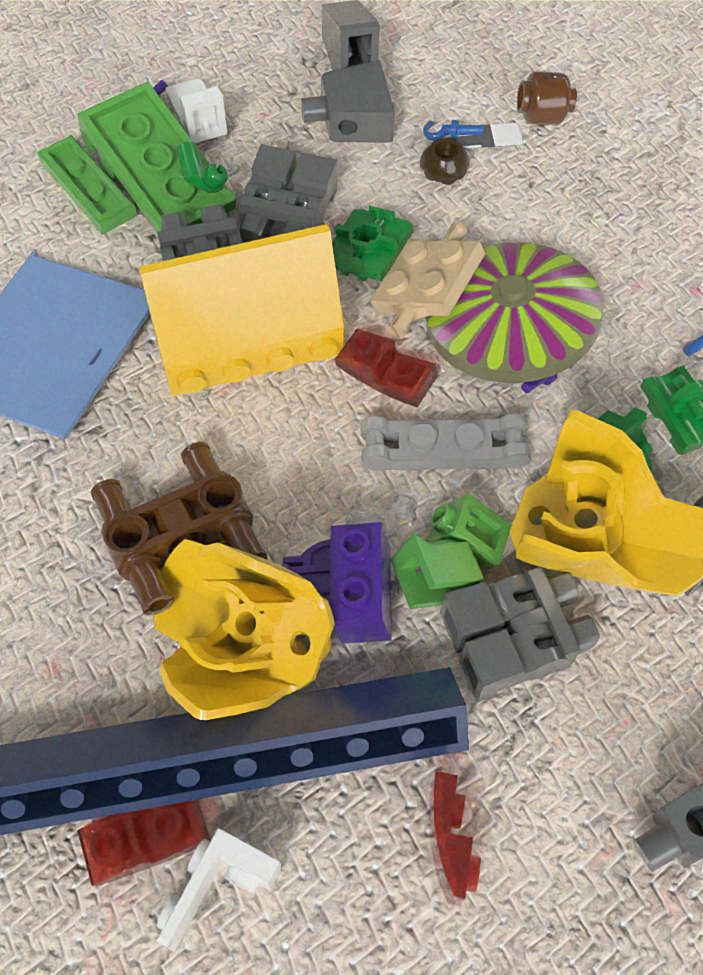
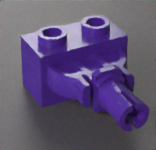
M381 522L331 526L330 539L312 545L302 555L286 556L283 558L281 566L311 582L318 594L328 600L335 622L333 629L342 644L392 641L391 550Z

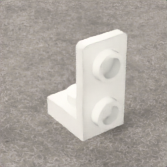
M198 78L166 87V94L182 128L194 143L227 134L224 100L218 86L207 89L202 79Z
M218 828L213 839L209 841L204 838L192 855L187 871L193 875L182 895L173 893L165 904L156 925L162 929L157 942L175 952L221 865L228 868L224 878L254 894L258 885L272 891L282 872L280 861Z

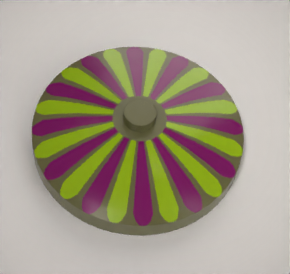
M500 243L482 247L485 255L449 316L425 317L426 329L432 345L449 364L466 374L480 379L503 383H521L540 380L558 374L573 366L588 353L594 345L601 328L603 298L594 276L584 265L568 254L551 247L532 243Z

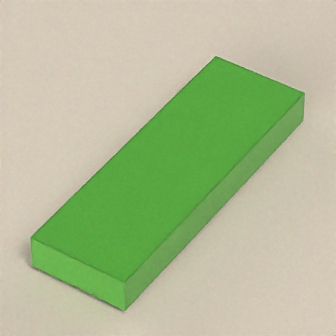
M72 135L37 152L43 167L102 235L137 216L135 205Z

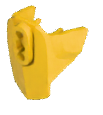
M577 410L569 411L557 440L548 473L525 489L509 533L516 551V558L560 573L570 572L575 577L646 592L679 596L692 588L703 578V508L664 497L647 465L643 451L624 431ZM537 518H541L543 525H535L533 522Z
M184 539L173 550L164 564L161 574L169 592H171L174 598V603L167 610L153 615L155 629L180 644V648L162 662L159 672L166 691L185 710L199 720H210L267 708L283 696L295 693L317 679L316 676L320 664L330 651V636L335 622L328 600L318 594L311 582L277 563L219 542L203 545ZM307 634L311 642L309 651L305 649L302 641L295 640L297 635Z

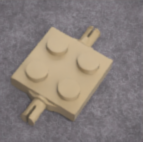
M453 222L444 238L439 241H408L382 280L370 302L377 313L395 314L394 319L387 327V332L396 339L404 338L409 326L417 318L449 316L485 255L480 241H462L468 232L463 223L457 222L456 224Z

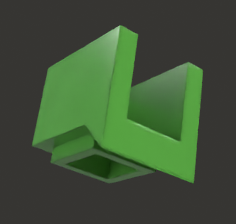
M413 534L390 559L410 609L442 605L445 593L479 584L484 579L468 541L456 542L455 539L426 542Z

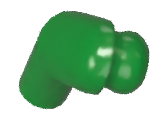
M193 142L181 143L177 147V154L184 180L207 193H217L222 190L228 179L226 169L222 165L217 167L215 163L210 164L208 167L202 165L197 145Z

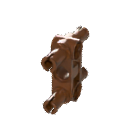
M205 442L192 443L181 453L182 461L187 466L194 483L131 509L123 494L120 482L115 479L103 480L97 483L91 490V496L96 502L104 521L101 530L102 538L118 574L131 582L145 615L150 616L162 613L174 603V598L171 592H169L159 569L164 566L169 555L184 539L203 545L225 541L227 546L268 559L265 550L262 549L251 528L253 514L244 500L241 484L236 478L220 470L210 451L209 445ZM221 504H230L223 508H216ZM139 542L134 547L127 549L124 548L130 543Z

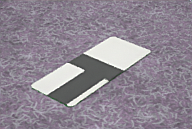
M518 123L484 125L483 135H459L458 140H456L465 149L523 145Z

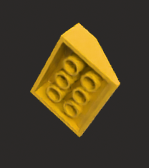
M328 224L139 267L171 396L183 393L192 394L201 391L203 388L227 382H241L251 376L271 371L281 372L292 366L312 361H325L333 356L343 354L344 325L331 232Z

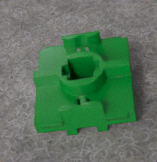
M370 205L369 211L354 209L344 225L337 224L335 226L336 237L332 241L335 268L340 270L341 275L344 276L352 273L358 275L359 280L362 281L370 278L382 282L414 232L413 224L407 220L395 219L394 211Z

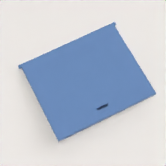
M32 252L0 294V416L66 440L150 312L143 289L37 257L38 255L35 252Z

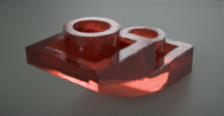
M360 329L354 331L334 359L336 366L363 384L388 397L418 408L438 377L437 365L435 363L397 352L395 340Z
M435 771L431 782L429 799L431 850L439 883L447 903L460 906L466 899V891L475 893L477 890L481 857L471 855L473 837L450 833L451 828H461L465 806V794L456 793L458 775Z
M198 799L109 815L77 830L91 886L96 887L141 872L196 850L204 838L211 841Z

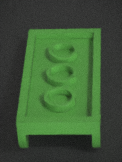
M148 81L77 113L81 135L89 153L91 154L98 150L105 173L111 180L119 179L156 232L161 231V217L165 214L176 212L184 214L186 226L202 223L201 210L207 206L221 204L226 213L236 209V198L225 184L219 192L207 193L184 180L177 147L183 142L193 141ZM198 149L201 164L208 167L210 165Z

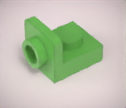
M467 493L450 504L447 502L441 504L436 509L429 522L432 530L427 542L455 539L456 542L468 541L477 562L486 569H490L500 564L512 525Z

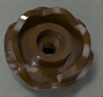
M441 138L431 142L423 150L420 158V168L424 170L426 178L445 185H451L456 180L462 179L470 164L466 149L459 142L450 138Z

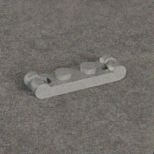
M509 414L501 419L387 421L380 416H370L364 418L360 423L361 437L366 441V447L361 451L362 465L369 470L520 468L528 465L531 461L529 445L524 443L523 438L527 434L526 418L520 414ZM505 440V446L493 447L492 441ZM384 442H397L398 448L389 449L385 446Z

